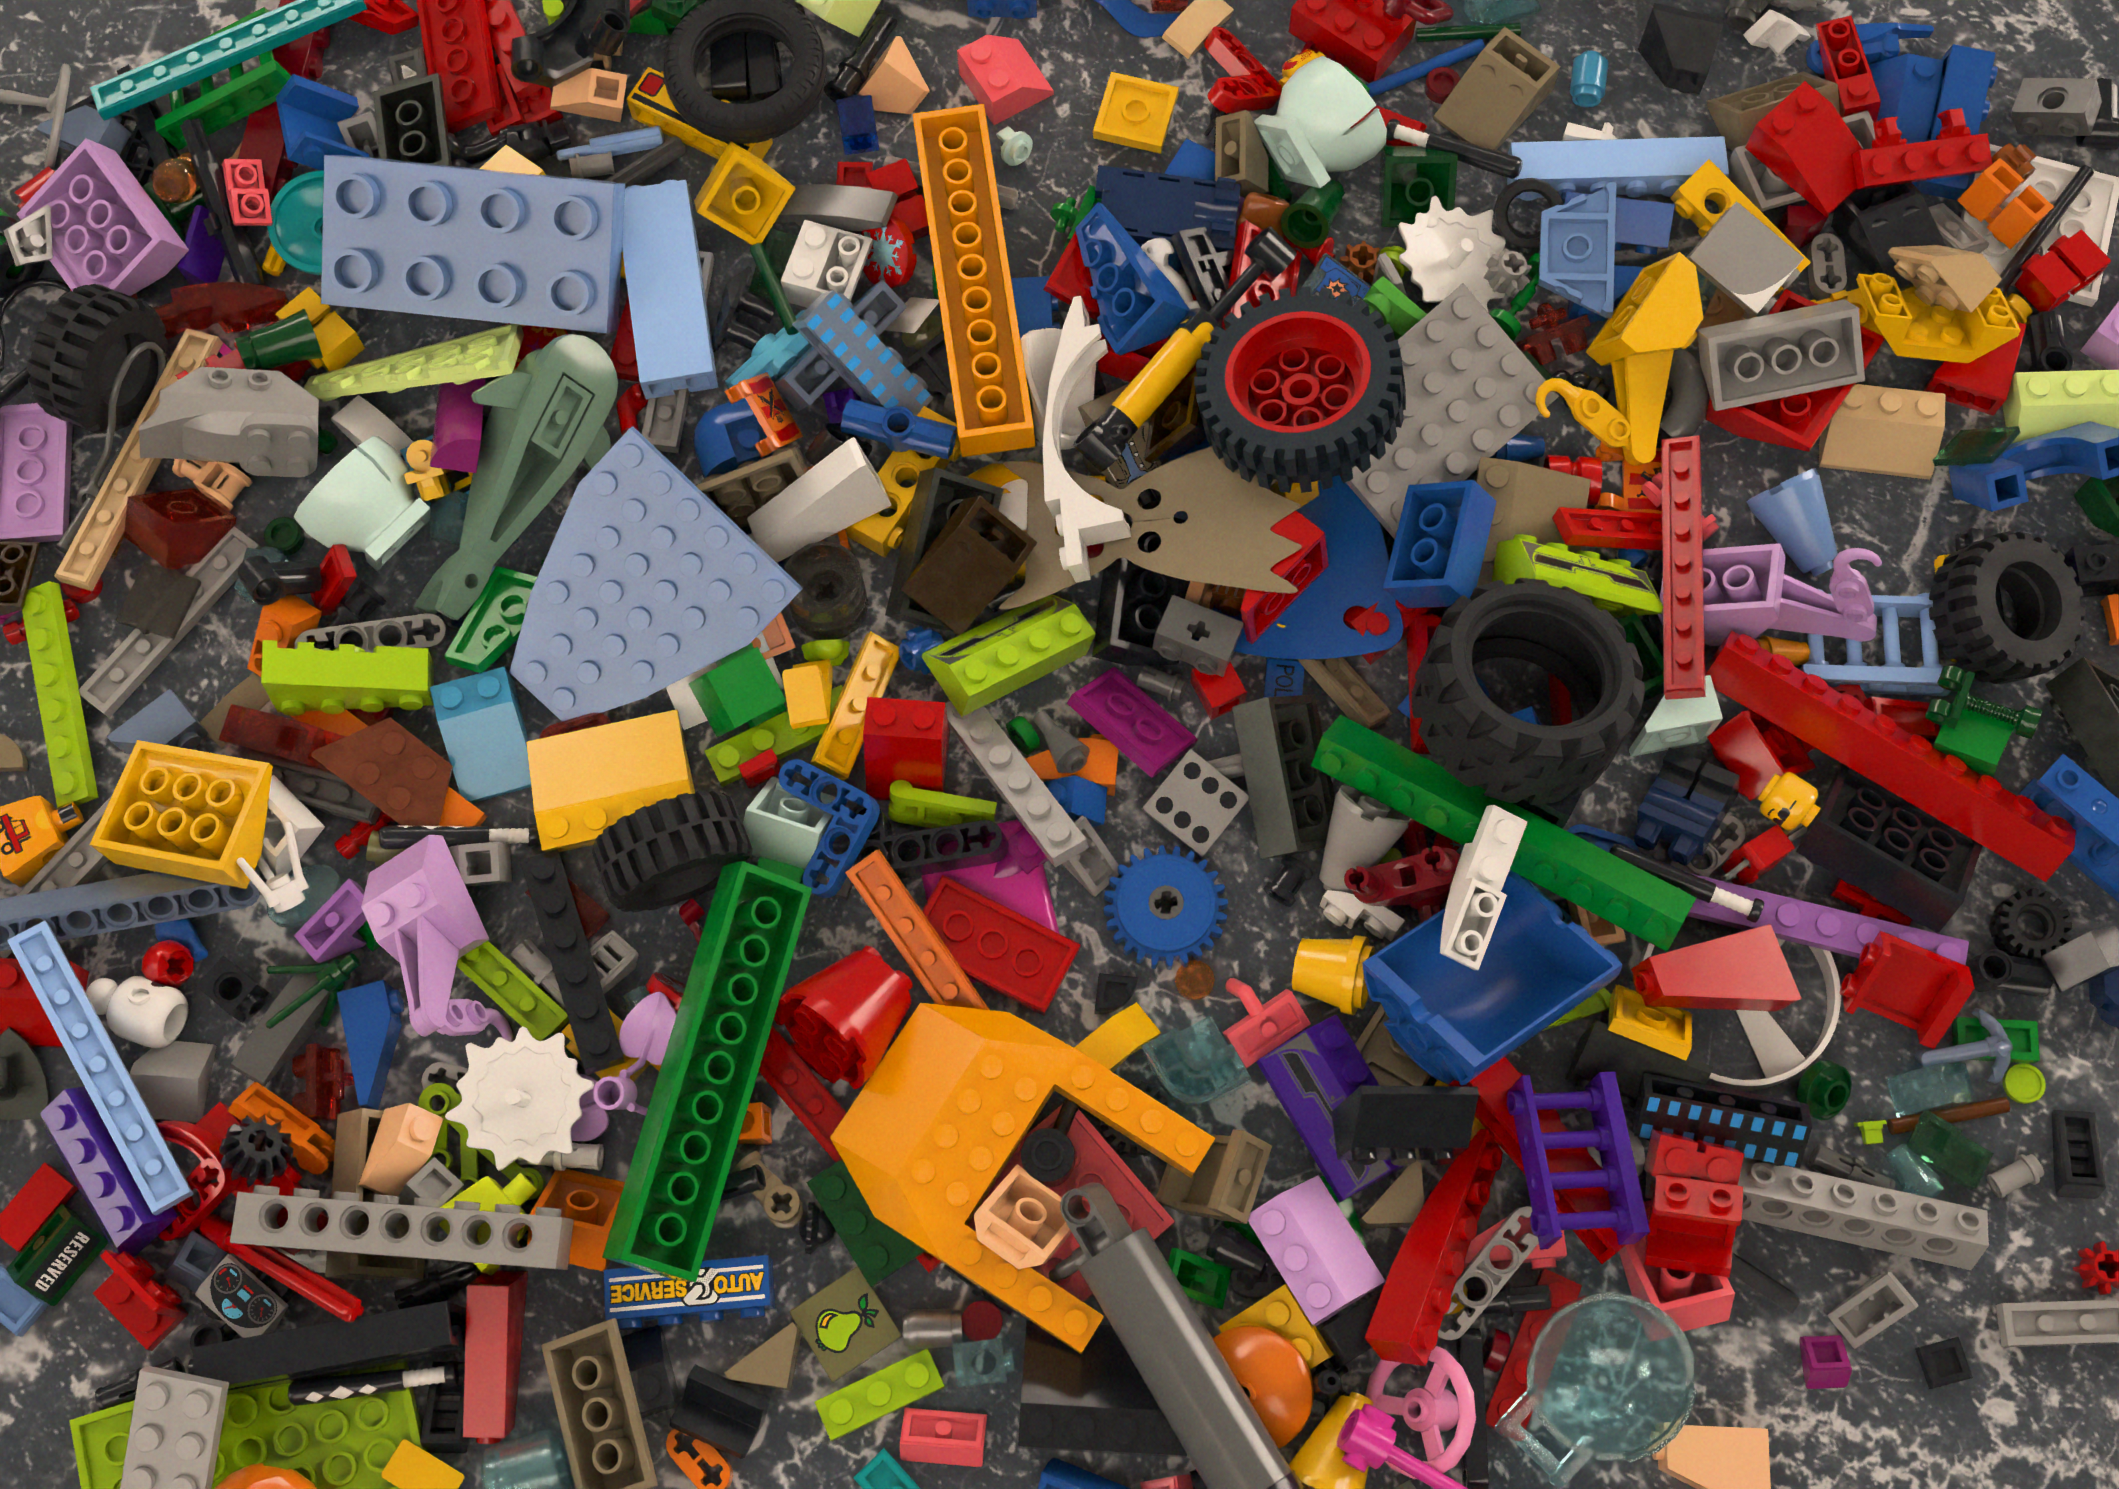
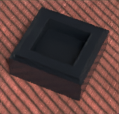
M1959 1337L1915 1348L1929 1389L1973 1378Z

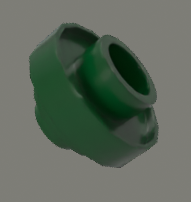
M1819 1061L1810 1066L1800 1078L1797 1100L1800 1103L1809 1105L1811 1117L1820 1121L1829 1120L1838 1115L1845 1107L1851 1093V1076L1846 1068L1832 1061Z

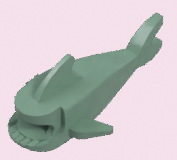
M576 334L561 335L554 338L543 349H537L527 354L519 363L517 369L513 370L512 374L500 376L473 392V402L492 406L481 437L477 473H473L460 548L434 573L424 587L414 608L423 613L435 615L437 612H440L450 619H460L479 598L489 580L496 561L557 494L581 461L590 471L611 449L610 437L603 424L617 396V373L606 351L594 340L584 335Z

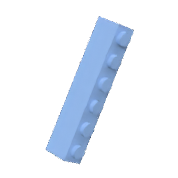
M1724 136L1511 142L1508 154L1519 157L1523 165L1517 178H1507V185L1518 179L1535 178L1547 182L1558 191L1560 197L1566 191L1593 194L1604 189L1605 184L1610 182H1617L1616 195H1627L1628 197L1636 198L1643 195L1662 194L1671 197L1708 159L1727 177L1729 175ZM1531 191L1523 192L1515 198L1530 201L1544 197L1539 193Z

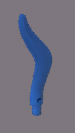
M1094 0L1102 5L1124 30L1142 38L1163 36L1164 32L1181 14L1147 13L1130 0Z

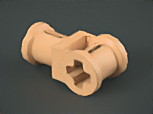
M174 459L172 470L175 475L181 478L186 476L191 479L201 493L216 505L229 512L234 507L232 502L245 486L250 487L253 483L246 474L229 463L189 460L188 463L186 459Z

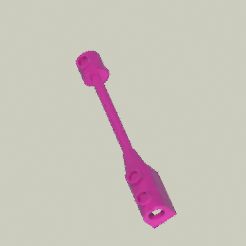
M1364 1403L1361 1410L1355 1409L1349 1415L1339 1433L1337 1447L1345 1451L1341 1460L1365 1473L1368 1465L1378 1469L1386 1460L1434 1489H1468L1395 1446L1396 1431L1392 1429L1395 1419L1374 1406Z

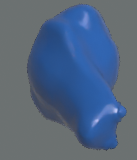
M189 918L155 924V936L158 941H178L190 950L194 962H199L208 957V951L200 941L197 930Z

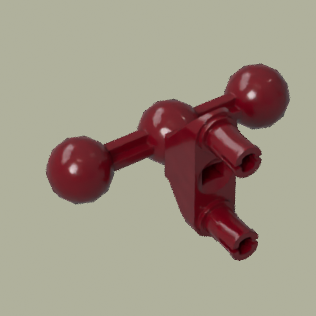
M1411 818L1408 828L1401 835L1404 838L1406 858L1369 868L1357 866V870L1350 868L1345 873L1344 882L1350 890H1353L1355 897L1360 902L1370 906L1409 905L1411 908L1418 910L1420 922L1423 923L1442 910L1441 906L1449 895L1461 855L1450 848L1432 846L1433 850L1430 849L1426 834L1429 827Z

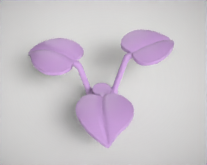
M655 992L642 999L630 1011L621 1026L619 1033L621 1050L628 1057L639 1058L635 1064L628 1069H622L619 1077L608 1076L599 1081L591 1076L579 1074L581 1078L592 1080L595 1085L593 1089L584 1093L580 1098L582 1116L571 1128L572 1141H591L601 1136L609 1125V1115L606 1110L628 1109L630 1112H637L646 1116L648 1108L640 1106L635 1102L637 1087L630 1079V1076L640 1070L645 1065L646 1060L654 1065H662L677 1016V1012L664 993Z

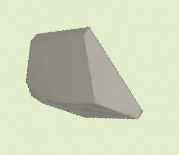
M174 1041L164 1048H151L133 1063L130 1076L154 1120H175L196 1124L203 1117L216 1045Z

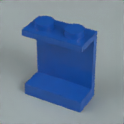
M292 74L276 96L288 160L321 171L324 170V155L370 157L369 153L347 146L337 122L351 118L358 110L357 97Z

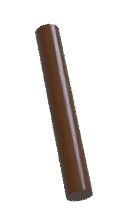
M2004 1096L1888 1119L1887 1126L1890 1134L1896 1135L2010 1112V1103L2007 1097Z

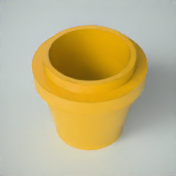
M1355 935L1353 939L1302 938L1297 949L1293 967L1292 989L1340 1008L1341 1013L1355 1015L1358 1008L1364 1009L1369 997L1363 974V962L1375 955V947L1369 945L1368 937Z

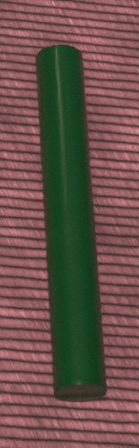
M1518 22L1416 28L1415 40L1416 42L1488 39L1494 38L1504 27L1520 37L1521 24Z
M756 243L750 247L751 255L787 334L795 335L799 331L792 324L797 319L764 246L761 243Z

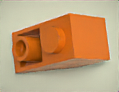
M287 595L273 604L263 606L247 669L261 677L263 640L277 641V648L295 649V641L302 632L318 628L322 611L296 595Z

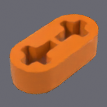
M672 1429L667 1436L666 1449L670 1457L698 1489H728L732 1483L733 1469L721 1452L707 1443L694 1439L692 1445L700 1454L697 1458H694L687 1451L678 1453L677 1448L680 1445V1441L677 1438L682 1432ZM703 1460L714 1468L719 1465L722 1466L723 1470L719 1474L722 1480L720 1485L715 1483L705 1485L703 1480L707 1477V1473L700 1465Z

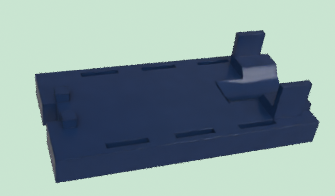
M1102 165L1098 166L1094 198L1101 199V203L1136 243L1145 244L1151 239L1165 238L1175 248L1171 237L1177 232L1206 227L1217 253L1234 250L1241 184H1235L1236 179L1218 177L1217 181Z

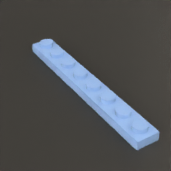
M43 921L8 939L7 941L151 1212L156 1216L194 1195L49 924Z

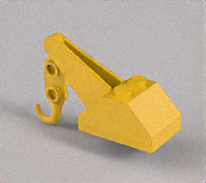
M1678 252L1643 268L1613 311L1612 318H1608L1586 350V353L1601 366H1612L1618 410L1594 391L1573 386L1562 378H1551L1544 381L1538 387L1535 395L1536 406L1542 416L1545 418L1550 416V412L1545 405V398L1549 392L1555 391L1564 397L1574 419L1610 448L1622 447L1624 457L1629 464L1638 466L1651 462L1656 455L1657 438L1673 352L1680 348L1682 350L1686 349L1691 345L1698 335L1696 328L1703 320L1696 266Z

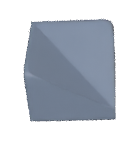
M192 1230L178 1246L163 1275L196 1292L204 1280L223 1260L227 1252Z

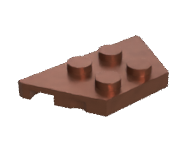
M391 717L314 750L311 754L314 759L401 826H439L453 766Z

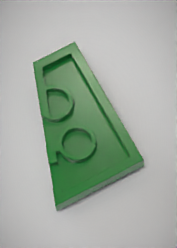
M495 566L479 598L475 601L444 655L448 664L483 673L519 638L530 593L537 577Z

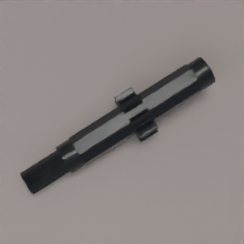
M201 119L185 120L184 124L180 127L192 156L190 160L195 170L196 179L209 210V218L203 220L209 237L214 236L216 240H220L240 292L242 294H250L260 291L266 287L262 270L247 233L248 226H234L223 167L219 162L216 152L212 150Z

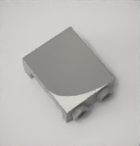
M1737 201L1722 214L1686 257L1696 266V270L1745 310L1742 315L1745 319L1752 318L1757 314L1764 316L1777 301L1773 295L1780 286L1786 289L1798 277L1800 271L1796 267L1804 259V257Z

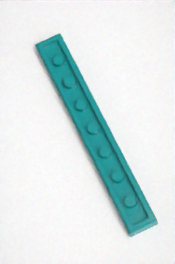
M364 0L293 1L90 87L97 111L105 121L367 9Z

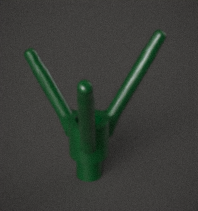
M350 953L341 961L335 959L331 963L268 966L266 969L268 974L316 973L318 982L268 1020L266 1027L269 1029L273 1028L323 989L330 992L320 1023L321 1026L327 1027L338 1000L337 992H340L345 985V981L351 978L350 973L361 965L357 956Z

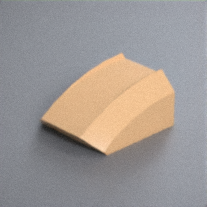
M1018 1164L974 1214L977 1240L1017 1269L1044 1264L1060 1248L1072 1232L1060 1211L1062 1197L1033 1178Z

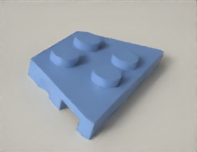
M1617 182L1607 183L1604 189L1588 196L1582 194L1572 198L1565 205H1556L1544 210L1541 213L1538 285L1605 318H1612Z

